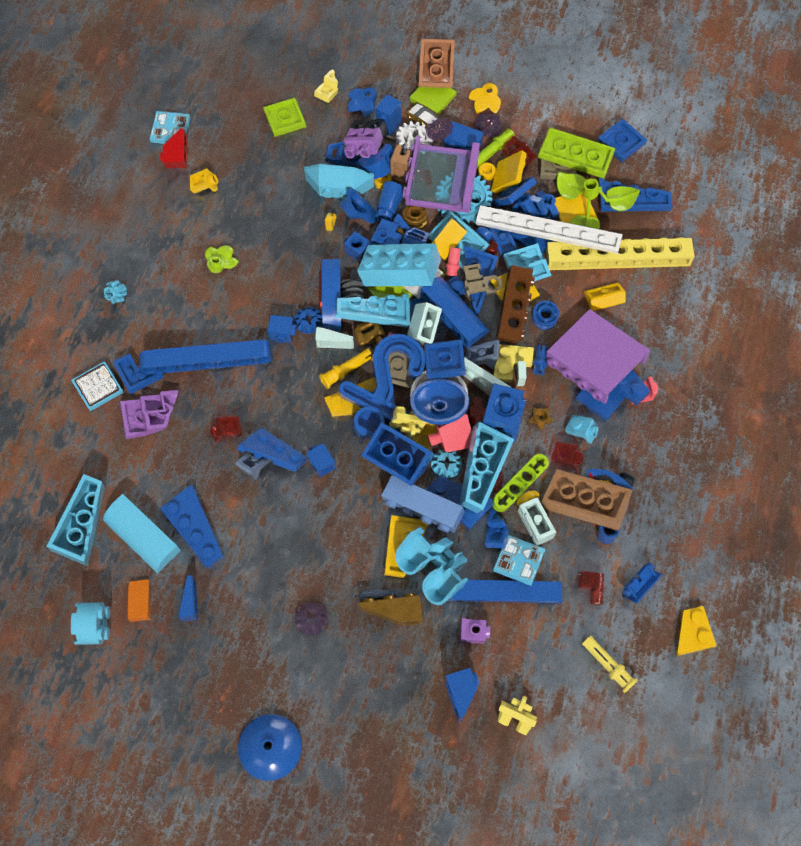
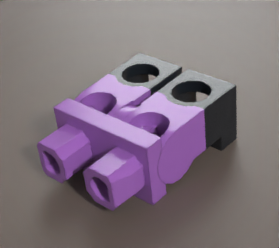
M368 119L354 120L347 136L343 140L346 157L353 158L355 155H361L363 158H369L370 155H376L378 148L381 146L382 139L387 138L389 134L385 119H370V121Z

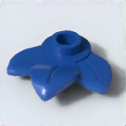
M371 87L365 89L357 88L349 92L348 97L351 100L348 103V111L355 112L361 110L365 118L369 117L375 109L374 102L377 98L375 89Z

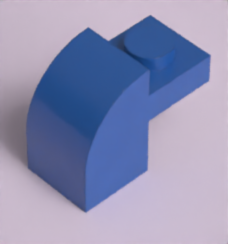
M386 144L376 155H370L369 158L361 157L355 165L358 169L364 170L367 173H373L374 179L382 178L391 172V158L394 149L392 145Z

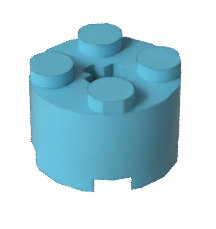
M103 602L76 603L74 607L77 608V611L71 615V635H76L77 639L74 640V644L94 645L102 644L104 640H109L110 628L107 627V619L110 618V607L105 606Z

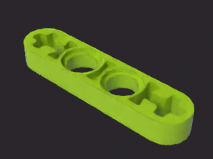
M543 454L533 456L496 494L492 500L493 508L498 512H505L546 470L549 465L548 458ZM539 461H542V464L536 470H534L533 467L535 466V464ZM522 473H530L532 479L530 481L524 480ZM509 486H518L519 493L513 494L510 491ZM507 495L509 498L500 506L498 504L499 500H502Z

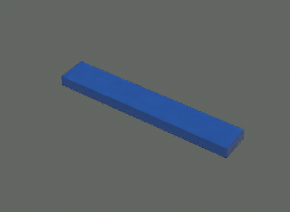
M468 580L464 587L457 591L448 601L562 603V582L533 581L532 586L520 581Z

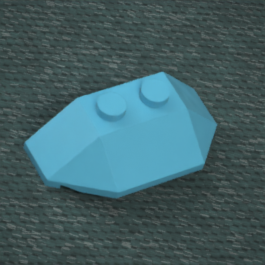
M326 164L304 166L305 180L319 196L345 199L349 188H353L362 195L374 187V174L355 167Z

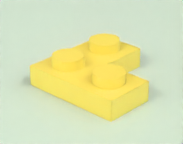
M499 344V356L494 367V376L503 382L512 383L513 367L518 365V361H525L526 367L532 368L534 348Z

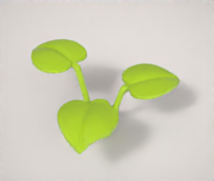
M561 172L558 173L557 188L563 198L573 200L579 194H584L588 199L586 217L583 215L575 216L570 221V224L594 229L600 228V222L597 218L590 217L591 200L595 199L599 193L606 202H610L611 208L617 211L630 209L640 193V190L636 188L618 186L609 189L606 197L602 187H599L598 181L595 179L586 180L578 174H565Z

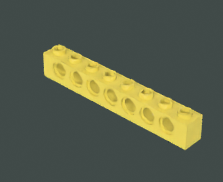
M684 237L676 239L621 240L618 251L622 254L558 241L548 242L545 251L549 270L690 266L695 257L692 238Z

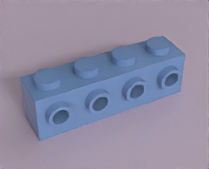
M393 475L381 495L385 502L384 504L393 509L398 507L402 509L404 514L410 517L416 515L420 517L422 522L428 525L431 523L436 524L438 529L446 533L449 531L455 533L465 513L463 506L416 485L410 486Z

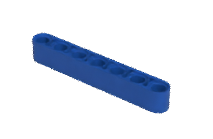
M267 340L146 350L139 353L140 372L145 375L266 364L272 360L270 343Z

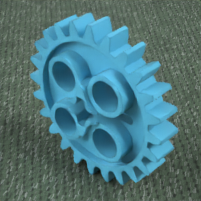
M451 173V179L446 176L445 182L440 181V187H437V193H435L436 203L448 204L450 202L451 195L449 194L452 190L453 173ZM480 175L475 178L470 212L452 211L463 222L466 221L467 225L470 224L471 220L476 224L480 205L491 207L492 191H489L490 185H486V180L480 181ZM437 209L438 211H442V217L446 216L450 212L449 210Z

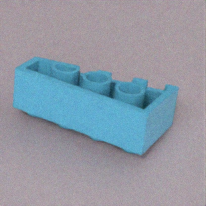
M481 422L473 426L459 505L475 513L484 510L512 446L513 438Z
M83 474L47 544L50 551L88 566L105 492V486L102 481Z

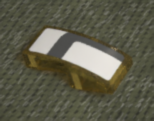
M418 102L406 112L409 119L419 122L421 126L425 124V129L430 128V131L433 133L444 123V119Z

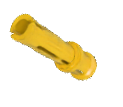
M366 348L341 365H334L328 372L319 374L320 381L324 387L329 389L330 385L338 380L342 381L346 374L372 359L371 351Z

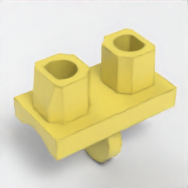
M399 406L393 411V419L389 422L391 428L400 429L410 439L414 437L415 433L420 434L425 424H428L419 419L413 411L410 412V415L406 414V409Z
M523 696L521 701L513 698L511 704L505 701L501 702L498 722L508 726L511 718H516L520 720L516 730L527 735L531 727L535 726L537 717L528 713L531 712L533 706L526 704L527 697Z

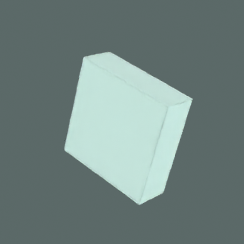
M518 361L517 386H524L526 382L525 361Z

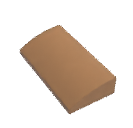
M556 469L542 499V504L546 510L619 531L632 490Z

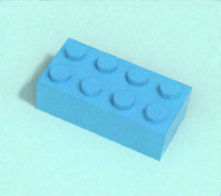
M436 243L368 245L357 271L364 286H432L441 258Z

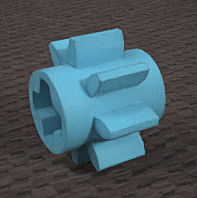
M119 280L106 283L107 287L104 289V296L107 300L111 301L112 304L125 301L124 297L127 295V289L124 284L120 283Z

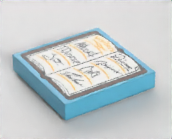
M105 361L71 380L89 411L124 393Z

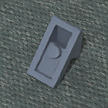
M494 340L469 347L468 349L466 348V359L476 365L486 364L491 369H494L499 356L500 341Z
M248 452L237 460L235 465L241 471L257 480L261 469L272 460L265 457L259 459L254 457V453Z

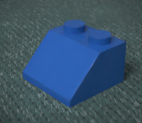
M471 668L446 675L444 682L457 722L463 720L479 685L476 672L472 673Z

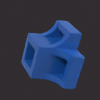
M382 219L371 239L372 245L401 244L403 235L397 233L399 225Z

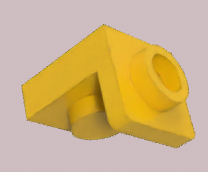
M208 169L190 175V191L194 194L207 188L214 192L218 191V178Z

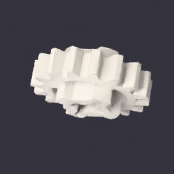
M410 121L409 125L404 123L403 127H399L396 133V144L402 146L404 154L407 153V150H410V156H412V143H416L417 136H420L421 145L432 146L433 134L430 133V128L425 129V124L420 126L419 122L413 124Z

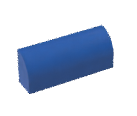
M442 277L434 278L432 286L421 287L420 297L425 302L442 309L440 319L459 340L462 339L463 345L467 349L490 332Z

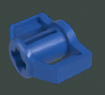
M344 142L328 145L325 162L336 166L356 168L355 163L357 162L358 155H355L351 162L348 161L344 152L345 149H343L345 146ZM334 148H337L336 157L331 156Z
M543 191L535 193V196L543 199L548 209L547 214L541 217L558 221L559 212L555 206V197Z
M531 194L522 195L512 207V211L515 213L535 217L546 215L548 212L543 199ZM518 205H521L524 213L521 212Z
M412 228L405 232L401 244H424L429 233Z

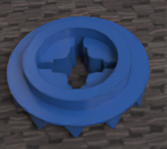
M305 306L304 309L298 310L294 323L302 333H315L316 327H322L323 325L322 313L314 307L308 308ZM307 315L313 318L311 319V325L306 320Z

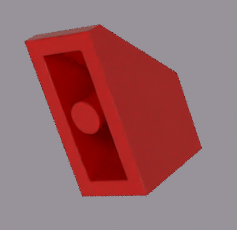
M180 128L163 145V152H160V161L163 162L166 168H187V134L184 128Z

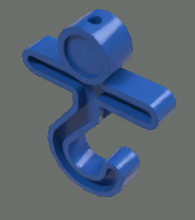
M404 334L389 335L382 339L375 347L371 360L376 386L374 392L371 393L349 381H345L340 385L339 396L361 408L355 414L352 425L355 434L362 439L370 440L381 422L385 423L384 420L390 422L393 419V411L398 407L395 405L394 389L388 362L389 355L399 352L407 357L409 363L407 375L410 378L416 379L423 373L426 363L425 353L421 345L410 336Z

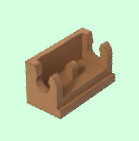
M397 144L391 158L392 181L408 185L406 183V173L410 172L408 168L410 150H407L406 155H400L402 146Z

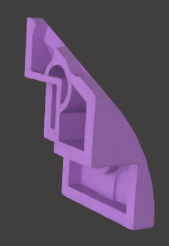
M178 390L163 391L159 395L140 396L138 400L120 401L125 439L146 436L166 429Z

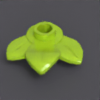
M227 245L221 246L218 249L212 246L209 247L205 252L208 269L212 273H220L223 271V268H234L239 263V260L232 257L233 248Z

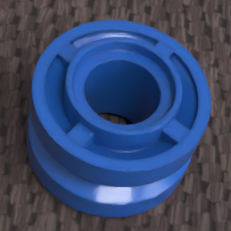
M551 301L539 302L534 307L532 313L533 324L541 330L553 328L559 317L558 307ZM541 313H547L550 317L543 318Z

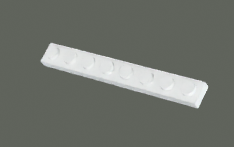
M481 205L476 219V225L618 254L622 234Z

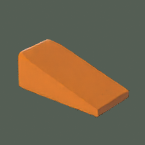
M149 579L129 582L128 620L130 622L151 620Z

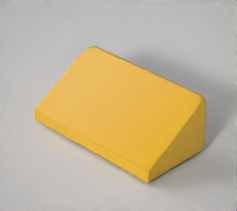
M453 219L448 222L433 241V243H436L440 257L444 260L449 256V248H455L467 233Z
M619 283L584 291L592 311L622 304L626 301V292Z

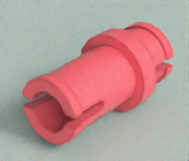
M450 247L448 263L445 266L447 267L446 275L457 276V270L460 269L458 264L461 249Z

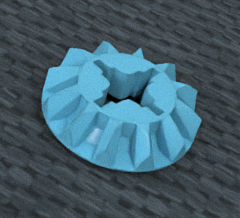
M444 449L439 450L434 454L431 461L434 473L445 478L455 477L462 468L461 456L456 451L445 452ZM446 457H448L449 462H452L447 470L445 464L441 463L445 461Z

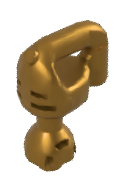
M363 322L354 329L355 337L360 346L374 342L378 345L385 336L381 325L378 323ZM371 327L374 328L373 330L366 332L365 334L361 332Z

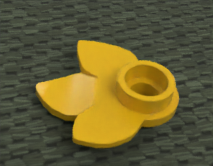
M487 83L482 88L472 90L468 97L470 100L475 101L476 113L483 112L489 107L496 114L501 105V100L497 96L498 89L492 83ZM488 89L492 90L491 93H487L486 91Z

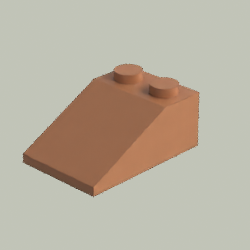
M421 39L419 87H453L455 40Z

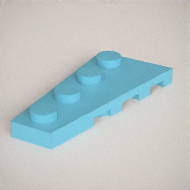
M403 294L402 297L387 295L386 298L370 296L369 299H361V297L337 298L336 318L408 328L410 325L409 294Z

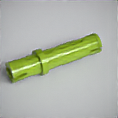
M506 129L479 152L477 169L497 151L502 150L505 147L504 145L515 137L512 130Z

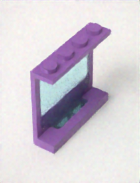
M417 136L416 143H412L411 153H413V157L409 158L408 167L411 169L410 172L406 173V183L408 185L403 189V198H406V205L469 213L480 143L473 142L472 151L421 145L420 136Z

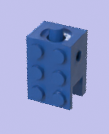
M494 383L483 424L513 438V442H515L527 400L523 398L525 391Z

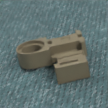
M480 263L463 267L466 277L464 288L467 298L470 297V294L485 292V295L498 292L502 287L501 279L495 275L487 277L480 275ZM489 280H496L498 282V288H489Z

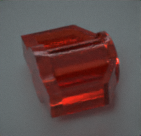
M512 136L502 149L506 158L522 150L527 153L526 156L529 158L525 161L524 169L537 156L530 150L527 143L519 141L515 136ZM515 145L516 148L509 154L508 149Z
M481 397L473 398L469 410L470 417L468 420L471 430L478 422L483 423L482 420L484 419L486 408L482 406Z

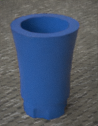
M392 181L383 183L381 197L375 214L379 221L382 219L392 221L403 199L404 187Z

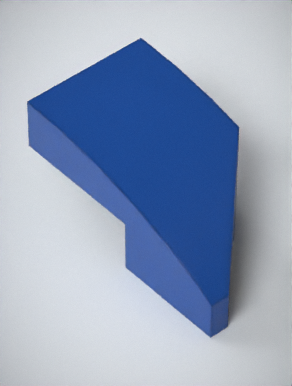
M490 509L487 519L489 528L484 542L486 548H506L509 534L508 527L504 520L496 514L495 510Z

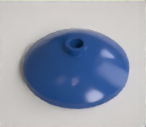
M434 379L426 381L415 388L410 398V405L413 413L424 422L437 425L449 424L457 421L466 413L469 407V396L466 390L454 381Z
M275 714L263 715L252 720L242 731L238 742V756L242 766L250 775L264 781L278 780L288 775L298 764L302 752V740L298 729L287 718ZM267 742L272 743L270 750H266L264 747Z

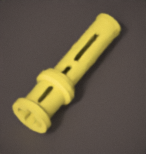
M592 636L582 643L610 673V679H614L623 688L622 691L624 693L638 681L636 678L633 679L625 670V666L619 665ZM594 648H596L608 662H606Z

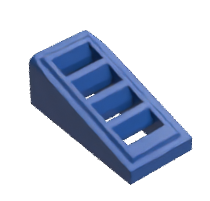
M191 575L187 576L178 618L181 621L197 620L196 580Z

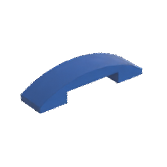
M322 259L323 328L342 333L341 318H336V300L341 298L340 259Z

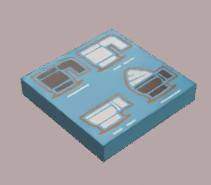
M156 111L150 142L165 144L180 128H184L187 134L191 120L190 114Z
M508 535L506 548H502L493 571L532 586L545 549Z

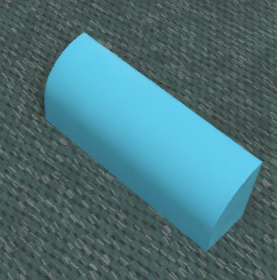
M124 494L118 497L104 514L103 521L157 574L181 551Z

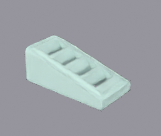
M316 327V344L318 348H354L353 336Z

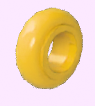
M533 490L522 494L517 500V505L520 506L534 498L539 499L538 491Z

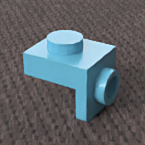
M572 415L565 432L568 435L583 437L587 443L592 444L598 434V427L592 418Z

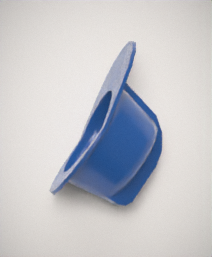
M349 188L346 192L347 197L340 202V207L351 219L362 218L369 223H375L377 218L374 208L356 190Z

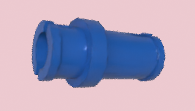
M541 345L536 346V355L532 363L534 367L533 373L538 375L539 370L540 375H543L545 368H547L546 354L548 347L544 345L542 346V351L540 350Z

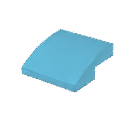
M538 243L503 255L508 269L511 265L533 269L534 282L551 276L547 261L543 259Z

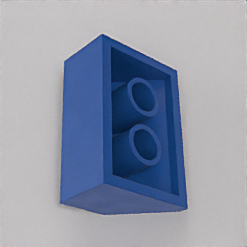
M381 422L361 456L412 486L425 472L434 454Z

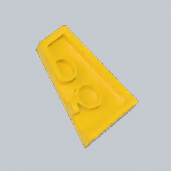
M391 515L384 575L405 577L406 573L400 570L396 563V550L407 535L419 527L424 529L423 536L428 524L420 519Z

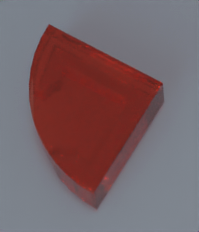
M493 241L484 252L496 256L498 244Z

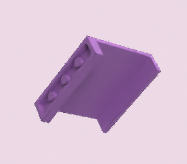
M589 309L547 351L546 361L551 368L560 371L565 378L571 379L580 389L586 390L594 399L606 404L609 393L638 363L643 365L648 360L650 350Z

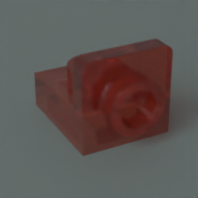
M239 416L217 417L210 428L211 435L214 436L216 443L220 442L222 438L240 437L243 433Z
M556 442L551 460L554 463L571 465L574 470H578L580 464L584 461V454L578 445Z

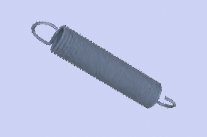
M396 588L360 592L361 594L354 595H360V600L368 598L380 599L385 596L397 597V594L405 592L398 593Z

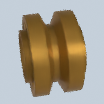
M408 205L403 210V219L410 229L417 228L423 230L428 224V211L425 207Z

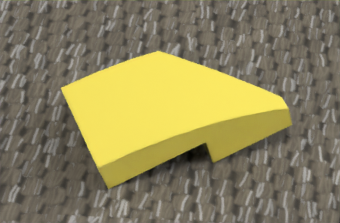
M334 70L329 71L324 76V82L314 92L315 97L327 103L338 92V81L335 79Z

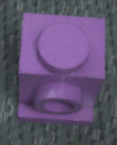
M461 619L460 643L485 644L486 638H490V626H486V620ZM478 627L480 632L474 633L472 628Z

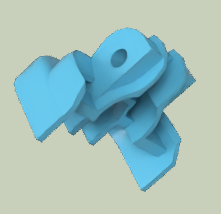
M419 527L410 532L395 553V560L400 570L409 575L422 570L431 561L437 569L430 572L424 579L422 590L427 600L432 604L442 605L451 599L457 591L462 589L469 578L466 577L462 580L456 574L467 562V559L462 551L455 555L450 550L453 542L447 537L430 545L422 536L424 529Z

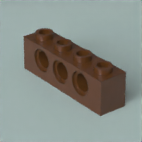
M515 265L509 267L495 340L516 345L520 340H523L525 335L523 323L528 318L526 307L527 304H530L532 296L529 291L530 286H533L535 276L532 275L533 269ZM515 284H521L523 291H518L515 288ZM512 302H518L520 309H514ZM509 319L516 321L517 326L515 328L509 325Z

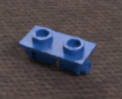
M652 563L644 564L637 573L639 578L633 577L623 587L624 590L622 592L624 594L622 596L637 604L661 578L662 573L653 570L655 567Z

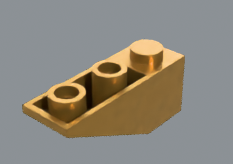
M415 593L404 594L401 598L385 596L383 600L377 601L374 598H368L358 603L360 611L401 626L423 624L420 595L415 596Z

